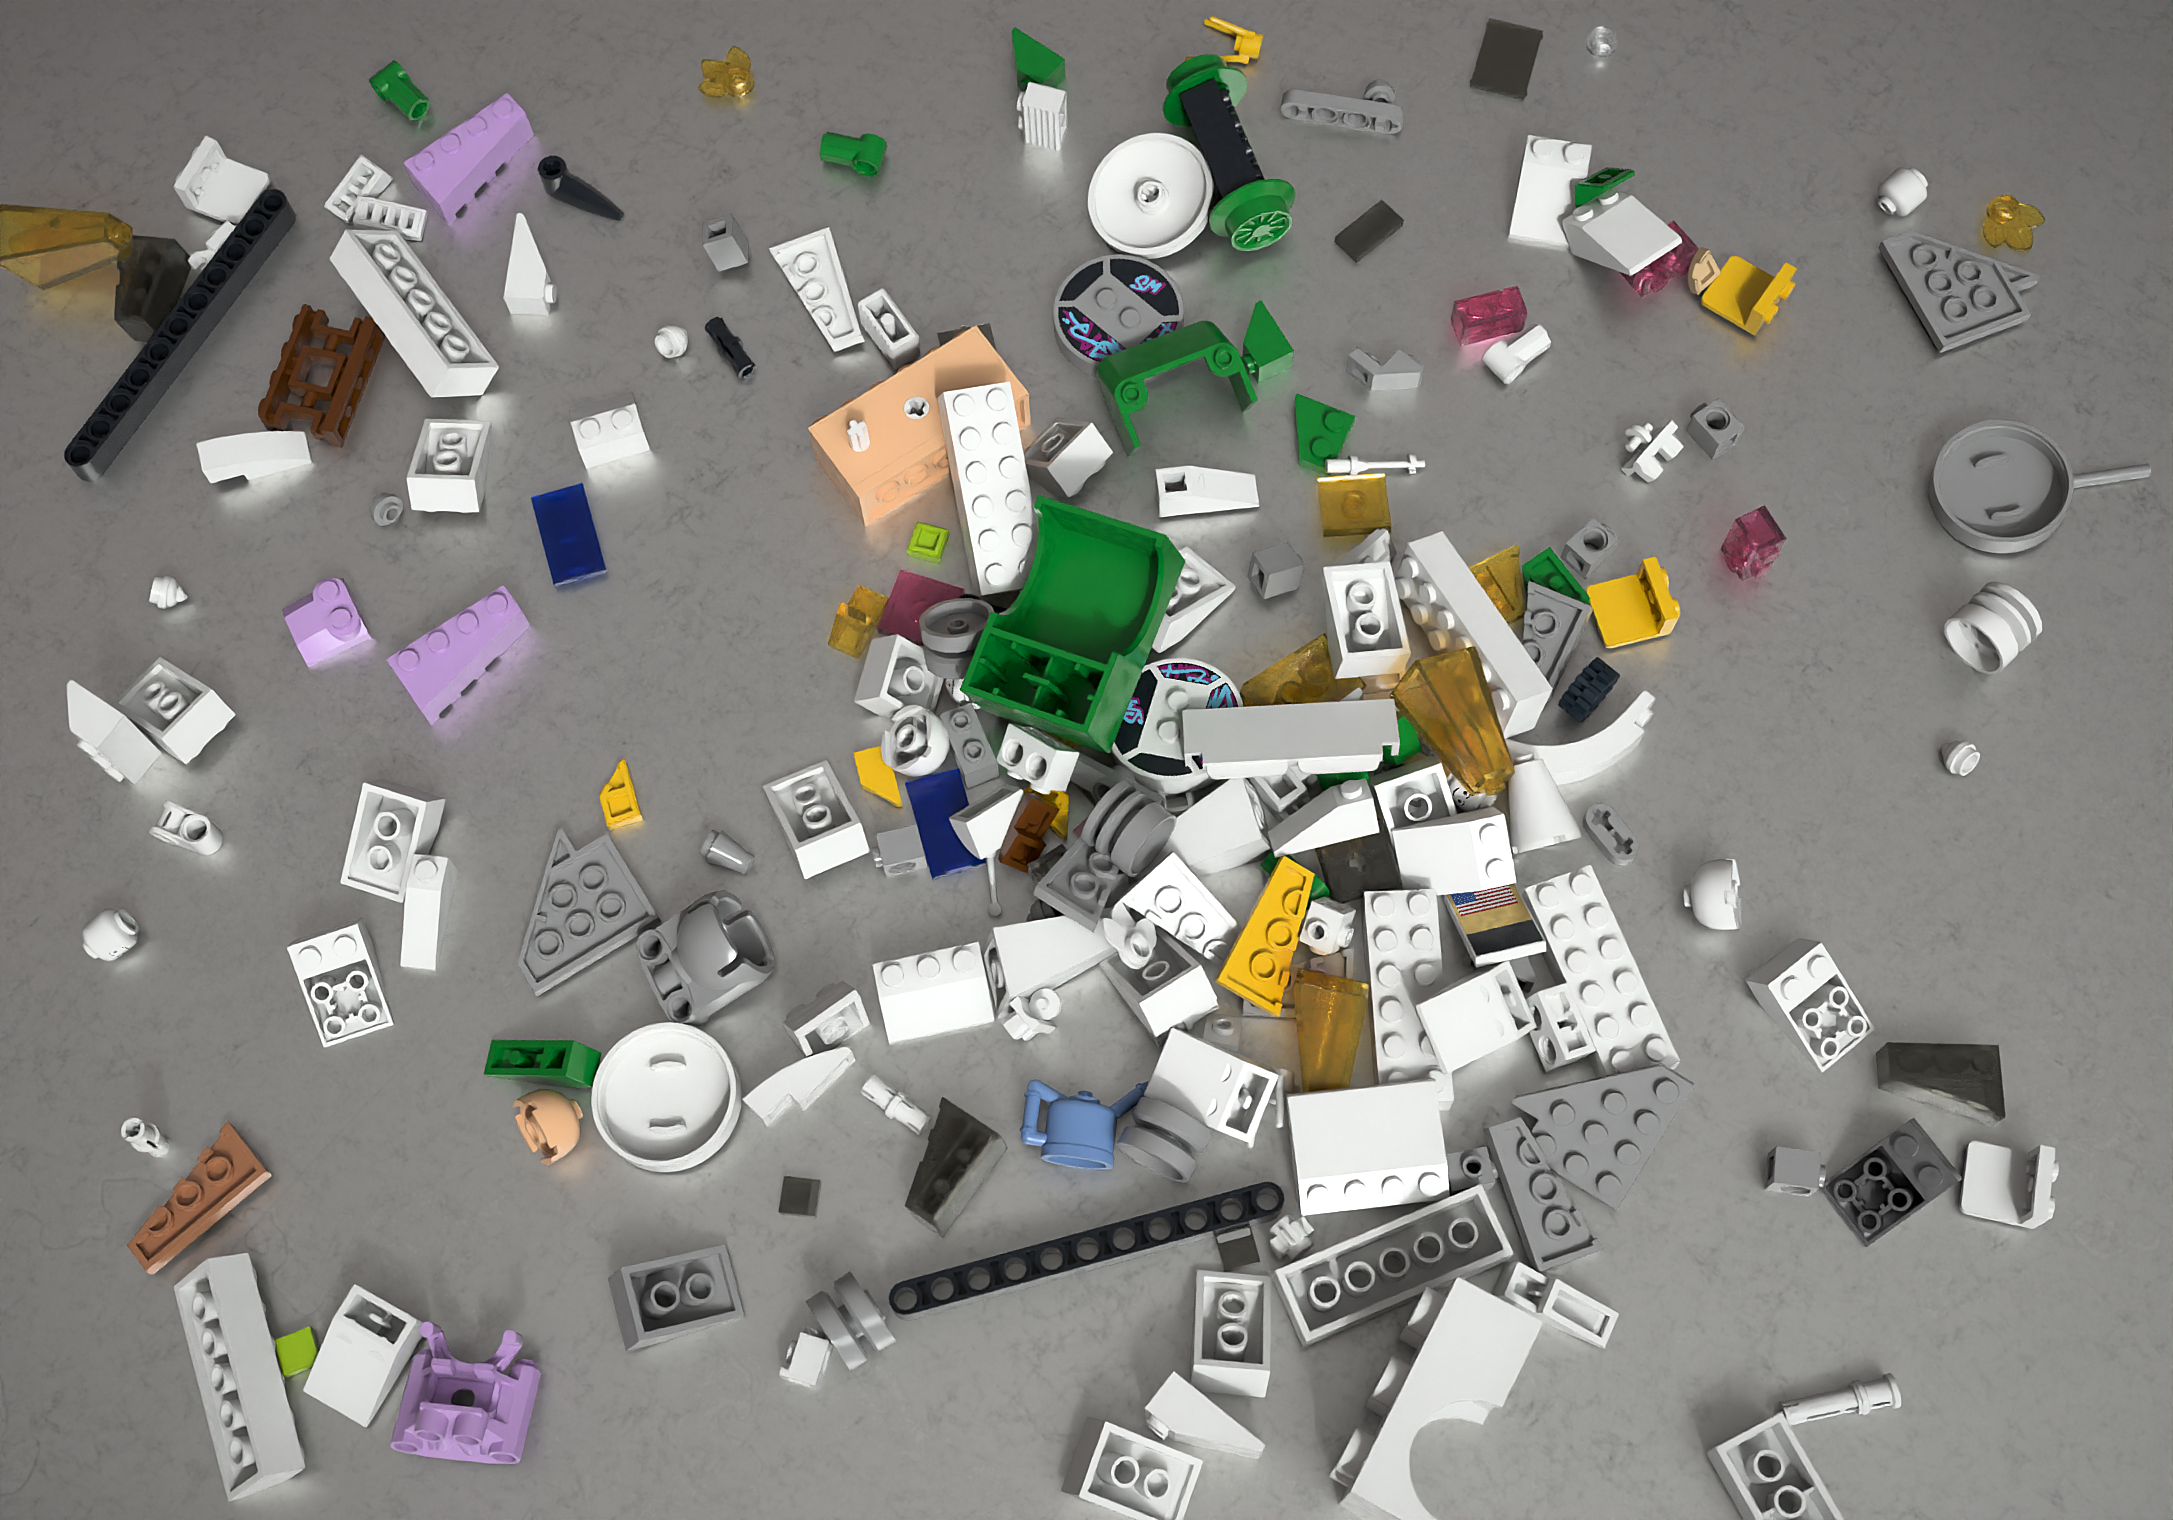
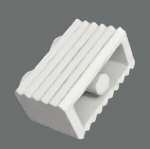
M1029 82L1026 92L1021 91L1017 102V111H1021L1018 129L1023 130L1026 144L1030 142L1032 145L1037 144L1038 147L1043 145L1044 148H1055L1056 151L1061 148L1068 127L1067 90Z
M880 289L859 301L858 309L861 325L864 326L865 331H868V335L871 336L872 340H875V345H878L879 350H882V354L889 360V364H892L893 369H899L921 355L918 334L885 289Z

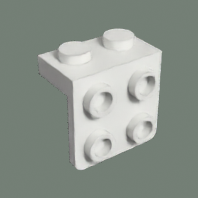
M205 136L200 145L194 149L185 169L178 174L173 187L186 208L222 222L228 221L237 226L259 196L265 192L270 184V178L265 172L226 158L217 140Z
M1979 1141L1970 1142L1966 1146L1959 1202L1961 1212L2034 1229L2047 1222L2052 1217L2055 1209V1198L2051 1196L2052 1182L2056 1181L2059 1171V1162L2054 1160L2056 1148L2039 1145L2030 1152H2024Z

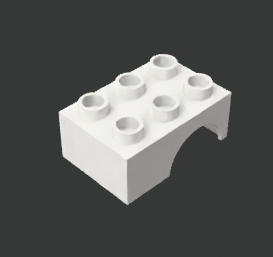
M1458 1276L1445 1295L1427 1286L1421 1298L1416 1302L1398 1338L1416 1348L1409 1364L1392 1355L1387 1366L1383 1368L1364 1408L1382 1417L1374 1434L1372 1435L1356 1426L1329 1477L1347 1487L1338 1505L1365 1520H1437L1419 1500L1410 1477V1450L1418 1429L1433 1421L1449 1418L1464 1419L1482 1426L1490 1410L1495 1406L1500 1409L1503 1407L1544 1322Z

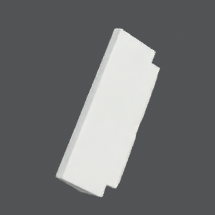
M1394 699L1182 710L1185 766H1192V756L1202 755L1203 771H1207L1208 776L1212 779L1281 776L1286 773L1288 766H1298L1303 774L1374 771L1378 768L1379 762L1383 760L1382 746L1390 745L1391 756L1398 755L1400 739Z

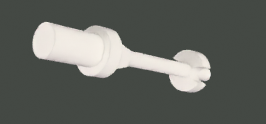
M1407 454V461L1367 462L1366 460L1358 459L1356 455H1349L1348 459H1326L1325 471L1326 473L1348 472L1349 476H1355L1358 472L1368 470V468L1406 467L1407 474H1415V467H1425V461L1417 460L1415 454Z

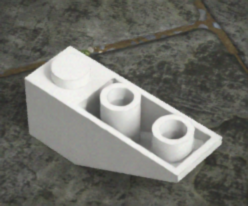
M1196 466L1156 469L1155 489L1159 517L1259 507L1254 474Z

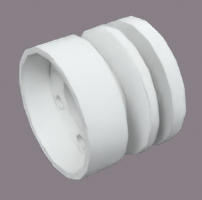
M1997 581L1989 582L1970 599L1967 605H1963L1944 624V634L1954 652L1972 668L1990 675L1997 674L2016 657L2018 651H2023L2042 632V620L2030 600L2019 590L2006 583Z

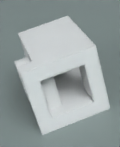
M805 1327L804 1332L800 1333L798 1341L792 1340L786 1356V1362L790 1363L789 1369L781 1367L779 1375L784 1380L820 1390L833 1349L831 1342L825 1340L826 1333Z

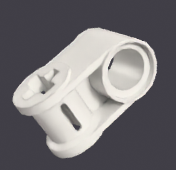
M167 800L163 804L165 810L156 826L151 827L148 831L152 836L174 846H181L202 855H210L218 851L224 840L221 830L207 817ZM206 830L204 836L200 839H197L198 835L202 831Z

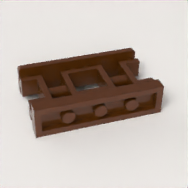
M303 304L300 313L294 317L290 338L282 347L281 360L277 370H274L270 376V387L266 397L259 403L258 415L269 431H275L276 428L278 431H285L290 418L312 423L310 431L315 439L322 441L324 438L328 441L329 445L342 448L386 335L374 322L373 318L366 316L363 322L361 318L354 317L349 331L327 326L329 318L324 310L318 309L316 312L313 311L310 305ZM313 335L317 339L326 340L323 349L309 347ZM339 343L353 346L349 358L346 354L336 352ZM313 362L335 367L327 387L305 382ZM291 391L295 395L303 396L300 406L286 403ZM317 400L331 402L327 414L324 411L314 409Z

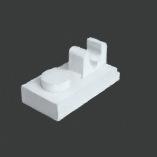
M1382 528L1381 530L1376 529L1374 532L1369 530L1364 532L1365 540L1360 544L1353 542L1351 544L1352 550L1334 566L1389 562L1397 555L1388 530Z

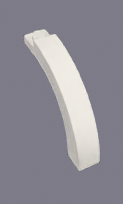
M1644 690L1629 708L1603 731L1578 742L1556 746L1529 745L1509 739L1499 742L1493 732L1469 717L1447 740L1443 753L1458 764L1462 762L1466 765L1469 762H1476L1494 776L1497 781L1508 783V767L1515 766L1514 758L1534 754L1535 760L1543 759L1556 785L1580 781L1613 766L1639 744L1645 732L1642 728L1654 714L1650 709L1656 698Z

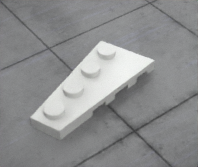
M829 227L769 248L834 352L865 341L833 233Z
M1173 850L1119 897L1120 901L1132 907L1220 967H1222L1242 930L1238 922Z

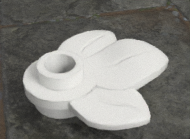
M1118 901L1111 908L1109 918L1101 920L1102 930L1108 942L1118 950L1121 960L1130 968L1140 969L1147 964L1148 959L1152 955V948L1156 945L1155 926L1147 918L1135 923L1123 902Z

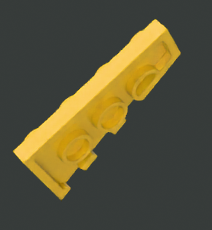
M1282 856L1278 860L1214 982L1275 1018L1280 1016L1284 988L1288 984L1289 968L1299 939L1297 937L1301 919L1305 915L1314 873L1286 856Z

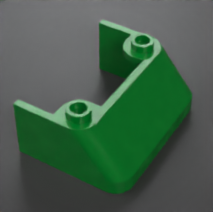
M1206 320L1193 323L1107 356L1099 363L1096 369V379L1128 457L1134 455L1141 446L1129 415L1140 411L1147 403L1148 391L1143 381L1147 378L1204 357L1207 367L1212 374L1218 377H1229L1242 412L1249 410L1258 401L1238 350L1214 323Z

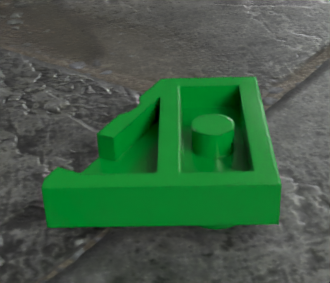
M1296 394L1294 409L1296 413L1299 465L1330 477L1331 473H1326L1325 461L1326 459H1338L1354 425L1356 416Z
M1550 547L1522 565L1527 601L1528 582L1531 581L1587 605L1590 603L1591 598Z

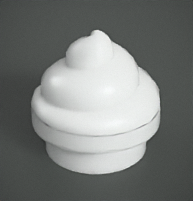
M665 325L659 329L655 337V345L662 355L668 358L678 357L687 349L688 338L687 331L684 328L676 325Z
M165 575L164 578L155 576L149 602L157 604V608L165 609L187 599L183 588L177 585L174 577Z
M1964 740L1961 742L1944 743L1942 745L1943 762L1951 773H1959L1964 776L1977 765L1980 754L1972 743Z

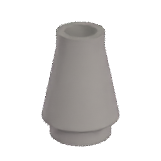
M712 830L699 853L706 857V862L730 868L746 874L755 857L723 830L720 833Z

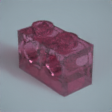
M1675 221L1667 225L1681 237V244L1644 267L1651 271H1646L1642 268L1632 276L1619 272L1641 297H1644L1651 291L1654 293L1659 292L1676 275L1683 276L1688 273L1691 261L1699 249Z

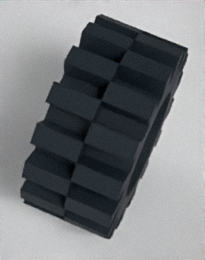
M1596 657L1575 678L1576 680L1570 684L1568 690L1564 692L1559 700L1558 706L1579 723L1583 722L1613 689L1620 674L1599 657Z

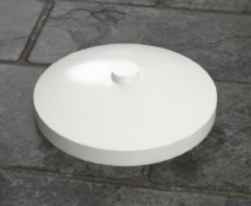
M1166 133L1139 135L1115 147L1097 167L1088 192L1090 218L1102 239L1117 252L1143 259L1165 257L1186 247L1206 226L1215 203V181L1202 153L1187 140Z

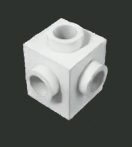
M1325 896L1312 901L1310 908L1305 911L1304 918L1301 919L1299 928L1302 932L1299 941L1309 945L1308 949L1323 956L1346 948L1353 937L1354 929L1351 927L1356 909Z

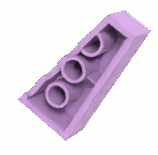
M507 92L403 162L413 185L444 221L450 225L457 218L455 215L463 205L468 206L475 198L474 193L485 182L488 184L496 176L495 171L502 163H508L534 134L525 111Z
M503 585L386 660L432 726L440 718L439 714L449 704L453 705L462 696L461 692L474 679L478 680L486 672L485 668L496 657L500 658L530 628V625L516 601Z

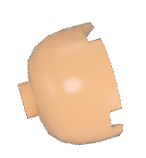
M538 1089L514 1101L513 1108L519 1106L521 1113L515 1116L521 1135L533 1153L539 1148L542 1154L546 1156L540 1159L543 1164L550 1165L563 1158L579 1141L581 1132L579 1119L583 1115L574 1099L568 1100L562 1093L555 1090Z

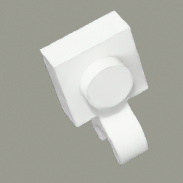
M225 221L219 229H216L211 234L209 240L205 243L208 249L195 252L190 256L188 260L190 266L196 270L199 265L206 263L201 268V271H203L236 226Z

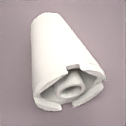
M1534 754L1514 758L1515 766L1508 767L1510 849L1512 855L1582 837L1581 831L1543 759L1535 760Z

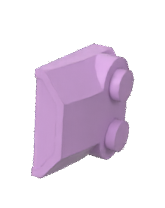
M337 578L321 580L315 586L312 593L282 609L293 639L308 667L372 638L351 591L343 578L340 580Z

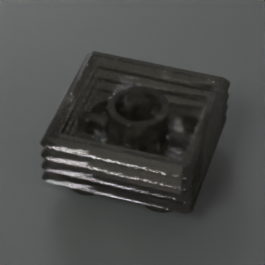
M1377 819L1378 833L1315 848L1326 886L1330 891V899L1344 904L1361 899L1364 892L1388 891L1402 886L1403 882L1383 819ZM1354 853H1357L1359 857H1364L1366 864L1362 865V872H1359L1357 867L1351 868L1349 861L1354 859Z

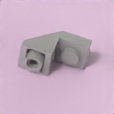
M1358 347L1348 355L1346 372L1370 391L1416 389L1422 383L1425 369L1415 356L1407 355L1400 349L1382 366L1375 356L1370 353H1364Z

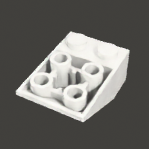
M363 917L295 939L287 947L324 1048L394 1024L375 949Z
M1797 938L1745 980L1763 1010L1821 1073L1875 1030L1822 942Z
M1509 960L1476 969L1415 1006L1421 1024L1424 1026L1433 1047L1435 1057L1439 1061L1444 1074L1450 1073L1521 1038L1537 1027Z
M1171 1027L1144 1096L1167 1103L1215 1130L1251 1143L1279 1074L1269 1065Z
M354 1284L333 1317L303 1391L367 1428L422 1339L420 1327L423 1322Z

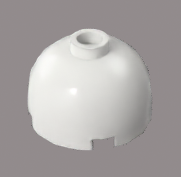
M914 704L902 708L892 717L891 720L895 723L890 732L885 730L881 742L883 761L886 765L892 767L893 770L905 775L917 777L930 774L939 768L949 750L950 741L946 725L937 714Z
M1717 859L1708 861L1700 865L1693 873L1691 885L1684 886L1685 906L1692 907L1695 918L1701 924L1711 929L1732 930L1740 928L1741 897H1738L1740 878L1736 860Z

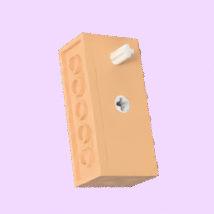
M975 325L968 330L958 332L951 341L941 347L930 349L923 358L915 363L904 365L889 379L873 384L866 393L858 398L847 400L840 409L832 414L819 417L808 428L816 461L864 526L867 527L951 475L937 398L943 392L1010 382L1019 431L1031 425L1029 392Z

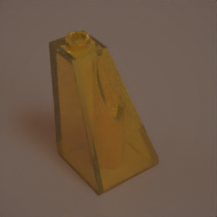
M0 204V266L44 291L132 256L133 227L108 212Z
M1475 646L1415 660L1390 693V699L1395 700V706L1471 796L1486 793L1487 796H1492L1503 791L1506 788V782L1513 776L1515 770Z
M1298 968L1294 985V1001L1303 1093L1349 1088L1368 1001L1369 983Z

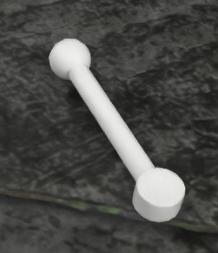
M995 851L985 858H987L991 904L988 906V913L991 917L996 918L1001 915L1002 907L997 900L994 868Z

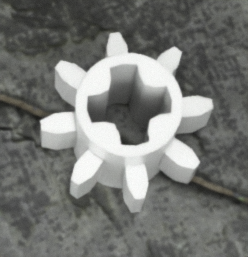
M1289 1214L1270 1229L1269 1232L1274 1238L1270 1240L1271 1244L1269 1246L1279 1259L1287 1254L1292 1261H1295L1314 1246L1310 1237L1314 1234L1315 1229L1305 1216L1297 1221L1292 1214Z

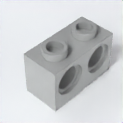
M972 703L939 715L946 725L950 741L949 748L967 790L999 778L997 760Z

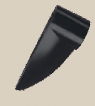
M555 155L548 156L540 161L538 173L546 193L551 197L584 211L618 221L625 214L593 186L569 173L567 165L561 157Z

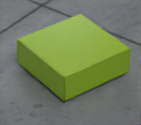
M917 521L907 548V555L940 564L950 535L949 530Z
M306 1327L274 1340L285 1377H291L313 1367L320 1349L312 1327Z

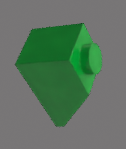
M1015 27L1011 34L1018 88L1022 92H1026L1029 82L1057 88L1065 79V59Z
M1262 300L1255 304L1243 341L1241 357L1247 374H1252L1259 384L1292 368L1294 350Z

